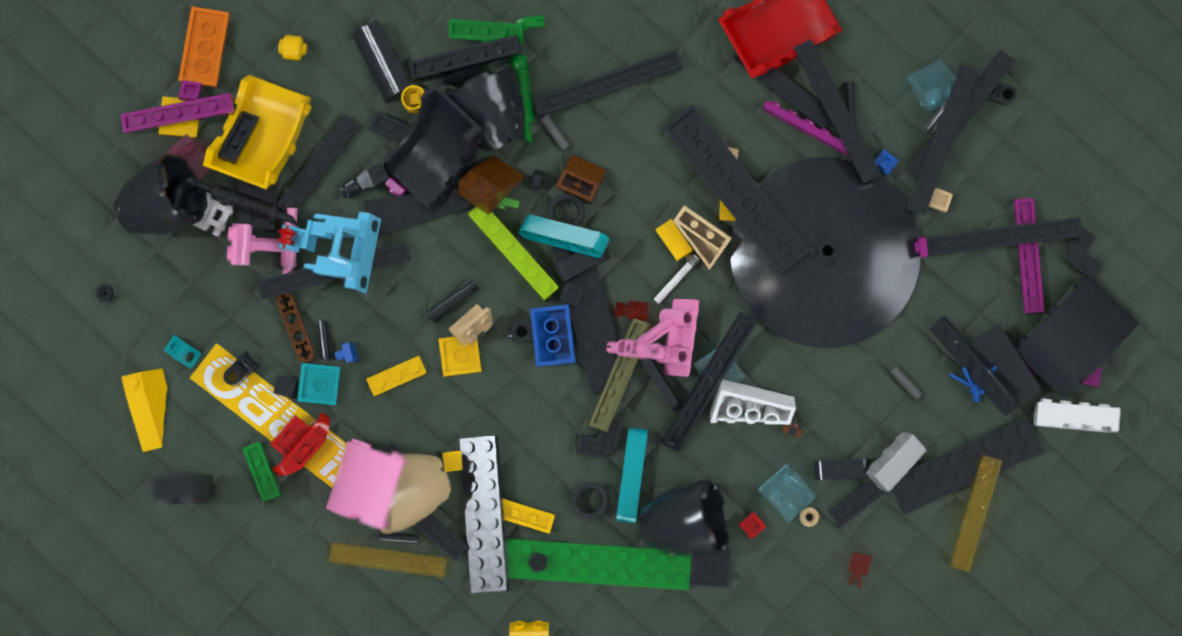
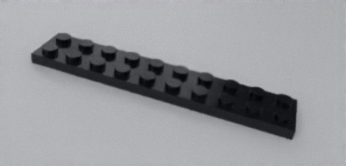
M693 104L664 127V130L780 276L811 252Z

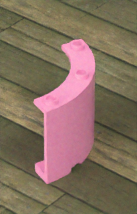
M352 439L351 442L347 441L326 508L351 519L360 517V522L381 529H387L389 522L386 521L390 505L403 464L407 465L408 461L403 460V455L392 452V455L372 450V445Z

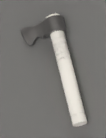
M690 253L684 257L687 263L654 298L658 304L661 303L692 267L694 268L699 263L698 257Z

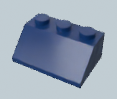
M569 305L530 309L536 366H557L576 363Z

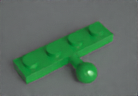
M449 19V38L481 40L482 43L517 35L520 44L524 41L523 23Z

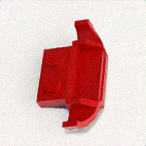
M321 412L316 422L309 426L294 414L270 442L271 446L284 455L281 462L271 470L279 476L289 475L301 470L324 444L329 431L330 418Z

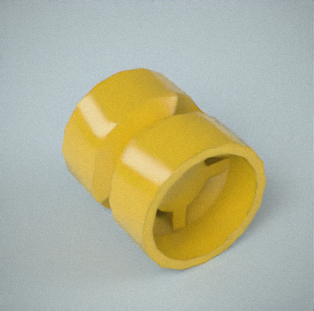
M417 85L406 87L401 95L405 109L412 114L419 113L421 96L424 92Z

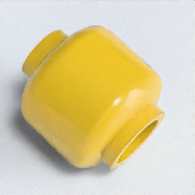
M285 35L279 41L278 52L282 55L283 59L299 61L302 55H306L307 44H304L301 36Z

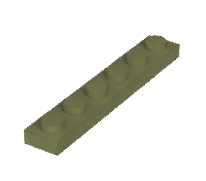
M634 318L625 339H638L648 332L652 325ZM618 355L589 425L605 432L608 431L638 358L621 357Z

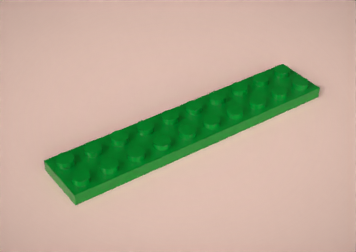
M506 539L509 578L689 590L690 556L670 555L650 548ZM534 553L544 554L547 557V568L545 570L535 572L529 566V559L532 558Z

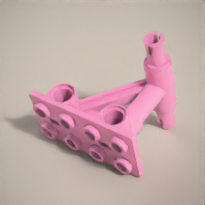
M286 208V214L292 215L297 222L298 208ZM285 221V225H291L299 228L298 225H294ZM233 223V227H229L228 241H232V245L227 248V260H231V265H250V252L266 251L281 252L280 265L283 267L282 274L293 272L294 268H296L298 264L296 262V252L282 251L279 248L280 242L276 239L257 238L256 235H252V226L250 224Z
M673 299L672 309L666 308L660 312L659 324L636 340L622 339L618 342H608L607 346H611V348L606 347L607 352L611 354L617 353L621 357L655 359L656 362L664 364V375L689 377L697 315L699 312V300ZM667 333L666 346L651 344Z

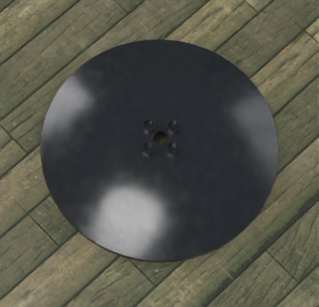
M830 157L810 158L788 164L776 170L758 184L811 252L780 276L737 220L735 221L730 242L731 269L738 292L752 314L777 335L801 345L819 348L842 347L863 341L890 324L910 299L918 279L921 264L920 253H916L914 243L918 242V237H920L918 227L911 210L907 209V202L898 190L881 175L863 184L850 160ZM824 246L832 248L833 253L831 256H825L822 253Z

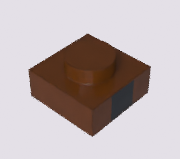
M793 422L788 425L783 424L781 430L784 433L801 438L803 432L802 429H799L800 425Z

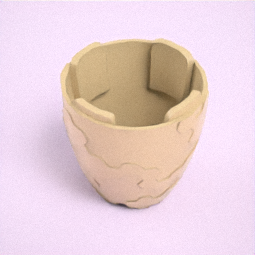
M400 454L404 456L403 460L408 461V464H403L386 518L389 524L387 529H381L382 533L390 534L412 526L435 511L441 503L449 498L451 491L447 473L440 469L443 468V464L437 456Z

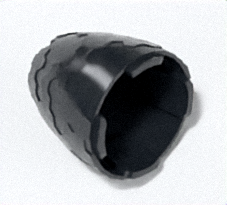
M509 63L504 64V69L495 73L486 71L469 78L459 88L451 90V88L444 89L445 94L482 128V140L477 146L484 152L503 147L525 136V111L523 97L520 92V83L514 66H510Z
M165 154L146 164L122 187L113 203V208L115 212L119 213L118 220L128 233L141 235L166 234L179 231L203 219L205 210L208 207L206 192L196 188L194 190L187 188L186 193L183 194L179 209H175L169 201L173 190L171 187H174L178 180L184 177L197 178L188 166L186 159L177 154Z
M704 479L679 485L659 495L658 498L651 500L641 509V516H644V519L641 520L640 527L645 543L651 549L676 556L703 557L724 552L728 547L730 536L726 530L723 511L725 501L720 488L714 486L711 480Z

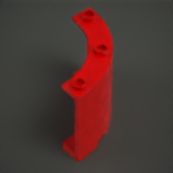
M755 0L735 9L733 7L728 8L723 12V16L718 19L751 79L766 74L772 68L775 70L797 59L798 57L793 50L794 47L810 39L814 46L821 42L825 43L843 31L826 0Z

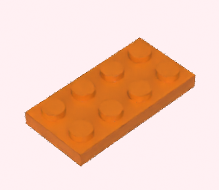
M191 7L179 82H182V80L199 82L202 86L217 88L230 17L229 12Z

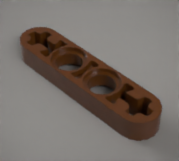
M289 293L279 295L276 298V303L296 356L301 362L309 363L314 359L315 352L296 302ZM283 296L290 298L288 305L289 308L294 307V310L283 312V310H287L285 304L280 303L283 300ZM291 313L297 315V321L294 324L287 322V316ZM297 331L304 333V339L301 342L294 340V334ZM308 343V345H304L306 351L311 352L308 355V359L301 357L303 350L301 347L297 349V345Z

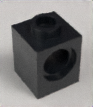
M512 322V327H508L509 339L512 338L513 343L534 342L532 322ZM518 328H526L528 331L527 335L519 337L517 335Z

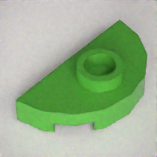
M505 197L496 208L505 210L506 207L518 209L520 202Z

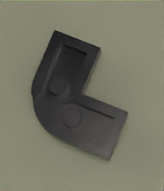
M1082 227L1083 236L1071 238L1066 247V255L1069 265L1085 277L1089 275L1093 278L1102 263L1086 253L1096 236Z
M611 422L607 432L601 430L599 439L580 434L576 453L594 458L609 456L617 447L622 424Z

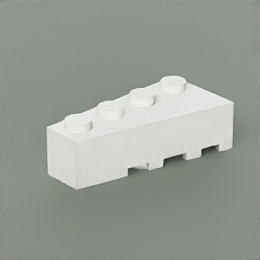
M722 380L717 388L710 409V423H717V421H727V423L744 421L747 424H754V422L790 424L796 409L795 398L773 391Z
M1041 399V402L1035 403L1033 426L1107 433L1119 431L1120 408H1112L1106 404L1091 406V403L1079 402V405H1073L1071 401H1060L1059 404L1052 403L1053 400Z

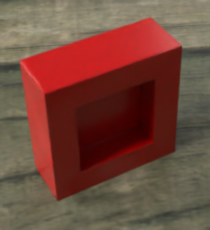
M754 512L739 524L750 539H753L766 527Z

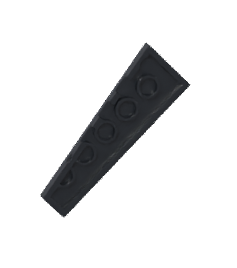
M459 187L450 188L446 193L448 197L431 213L412 194L363 201L366 213L381 219L378 237L475 206L458 194Z

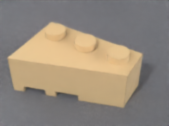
M686 205L683 206L673 221L709 270L732 239L728 234Z

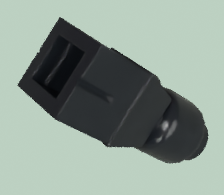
M379 163L356 177L357 180L352 178L344 182L339 190L343 198H352L360 194L361 190L367 192L385 184L389 176L384 165Z

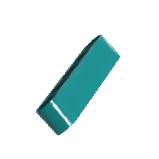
M527 215L519 230V234L525 239L597 258L602 256L610 241L603 233L535 215Z
M632 427L628 429L616 521L636 523L647 429Z

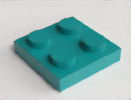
M302 363L297 401L336 406L341 367Z

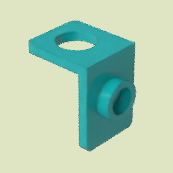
M176 335L171 338L164 348L166 353L190 369L201 356V352L185 343ZM193 352V359L187 362L185 360L186 355Z

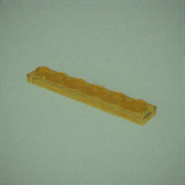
M985 455L981 457L949 565L950 567L970 572L1002 460Z
M332 543L329 562L444 578L447 558Z

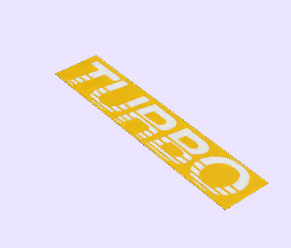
M217 343L190 377L191 380L270 441L273 440L294 414L309 426L316 422L315 418L289 398L273 394L274 387L255 372L238 386L233 387L227 384L223 377L224 372L237 358ZM235 372L229 375L230 382H235L238 379V374ZM329 430L324 444L304 467L332 488L346 442Z

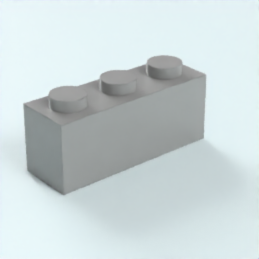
M903 432L895 438L894 443L883 451V455L870 465V469L866 474L879 489L889 492L927 450L913 434Z

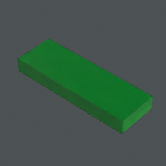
M261 441L242 448L262 502L280 496V490Z

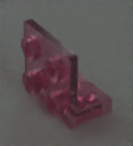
M187 134L163 154H177L186 159L188 166L192 169L198 181L211 170V168L203 166L205 153Z

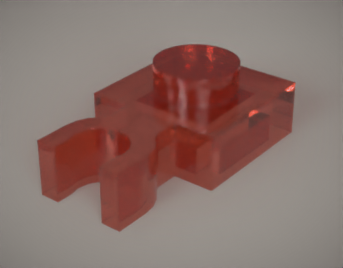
M629 301V305L616 302L615 316L622 317L627 315L628 320L635 318L647 321L649 302Z
M853 551L848 571L853 572V575L850 576L848 585H851L853 579H857L859 581L858 588H861V575L867 576L872 556Z

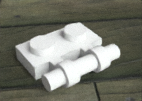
M206 192L208 207L205 210V215L200 222L193 225L204 231H208L210 225L215 227L212 234L219 237L221 231H224L226 227L225 223L229 215H232L234 210H232L233 207L229 206V204L224 206L221 202L212 200L211 194ZM217 210H220L222 214L217 222L213 218Z

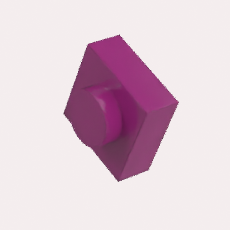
M182 80L178 96L179 100L191 101L199 99L202 84Z
M394 177L389 178L385 183L389 187L388 190L395 196H402L407 192V189Z
M920 236L918 237V242H914L915 251L920 253L921 258L928 257L926 237Z

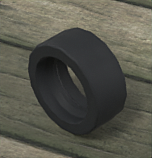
M562 194L555 197L549 205V219L558 221L555 209L561 202L568 201L573 203L578 211L576 219L568 224L577 227L581 225L584 219V207L578 197L571 194Z
M587 482L575 489L572 494L571 503L574 511L579 516L592 519L604 513L608 498L605 490L600 485ZM593 489L600 495L601 504L597 510L586 512L579 506L578 498L584 490Z

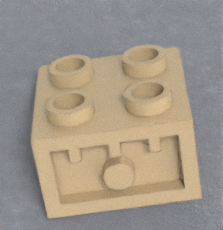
M476 304L449 328V332L464 347L467 344H472L482 331L486 332L492 326L493 320L490 309L486 307L483 310Z

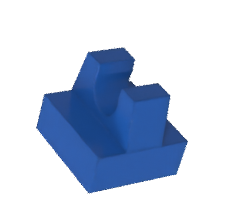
M883 149L874 162L878 170L885 176H888L899 160Z
M354 343L341 344L343 350L335 352L336 360L345 359L346 363L359 361Z

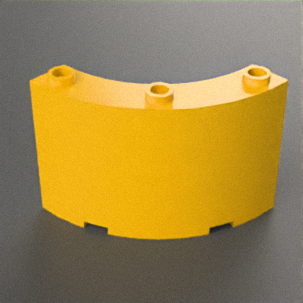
M247 75L240 83L234 102L237 104L235 113L233 115L229 114L223 126L224 134L222 137L217 136L214 142L207 148L203 166L267 189L271 184L274 185L289 156H292L296 150L295 143L302 129L305 117L311 111V98ZM245 111L259 116L260 121L239 160L234 165L218 159V153L240 113Z

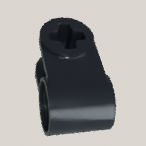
M245 351L224 372V380L230 386H238L253 374L260 364L255 363L249 357V353ZM233 372L237 373L238 379L235 382H230L229 375Z

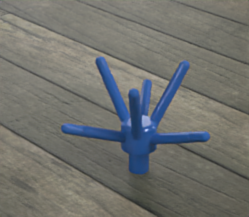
M996 366L992 368L993 372L997 369ZM965 367L962 368V371L968 381L953 373H949L950 377L970 387L974 402L981 400V394L984 393V390L980 389L972 380Z

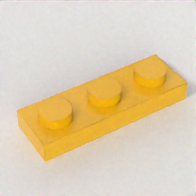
M417 356L366 380L375 397L423 376L427 372L420 356Z
M502 498L504 520L550 534L555 514Z

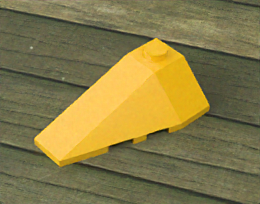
M163 368L122 376L126 398L142 451L147 452L162 448L164 414L166 411L165 403L168 389Z

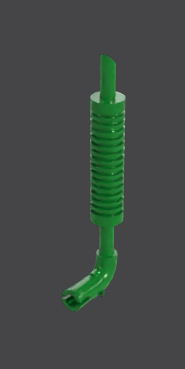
M524 15V18L514 22L523 23L524 30L545 27L544 15L526 17ZM519 55L511 57L510 62L511 66L515 68L520 83V92L523 97L525 111L524 139L532 144L530 123L535 121L534 116H532L534 112H532V97H530L532 95L531 86H529V71H527L529 70L527 67L528 60L527 56Z

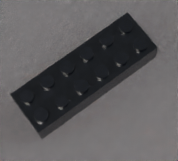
M189 473L152 477L154 501H160V505L207 503L210 498H214L212 475Z

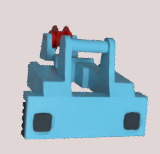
M359 212L358 219L314 214V219L325 221V223L308 220L306 230L291 225H283L282 230H278L281 234V238L276 239L280 242L279 248L282 251L298 253L300 249L315 252L317 238L332 240L334 235L331 254L328 257L317 256L316 265L304 264L303 268L313 270L314 273L322 276L346 279L345 288L357 293L367 294L381 223L380 218L364 212ZM342 237L355 238L351 260L339 256Z

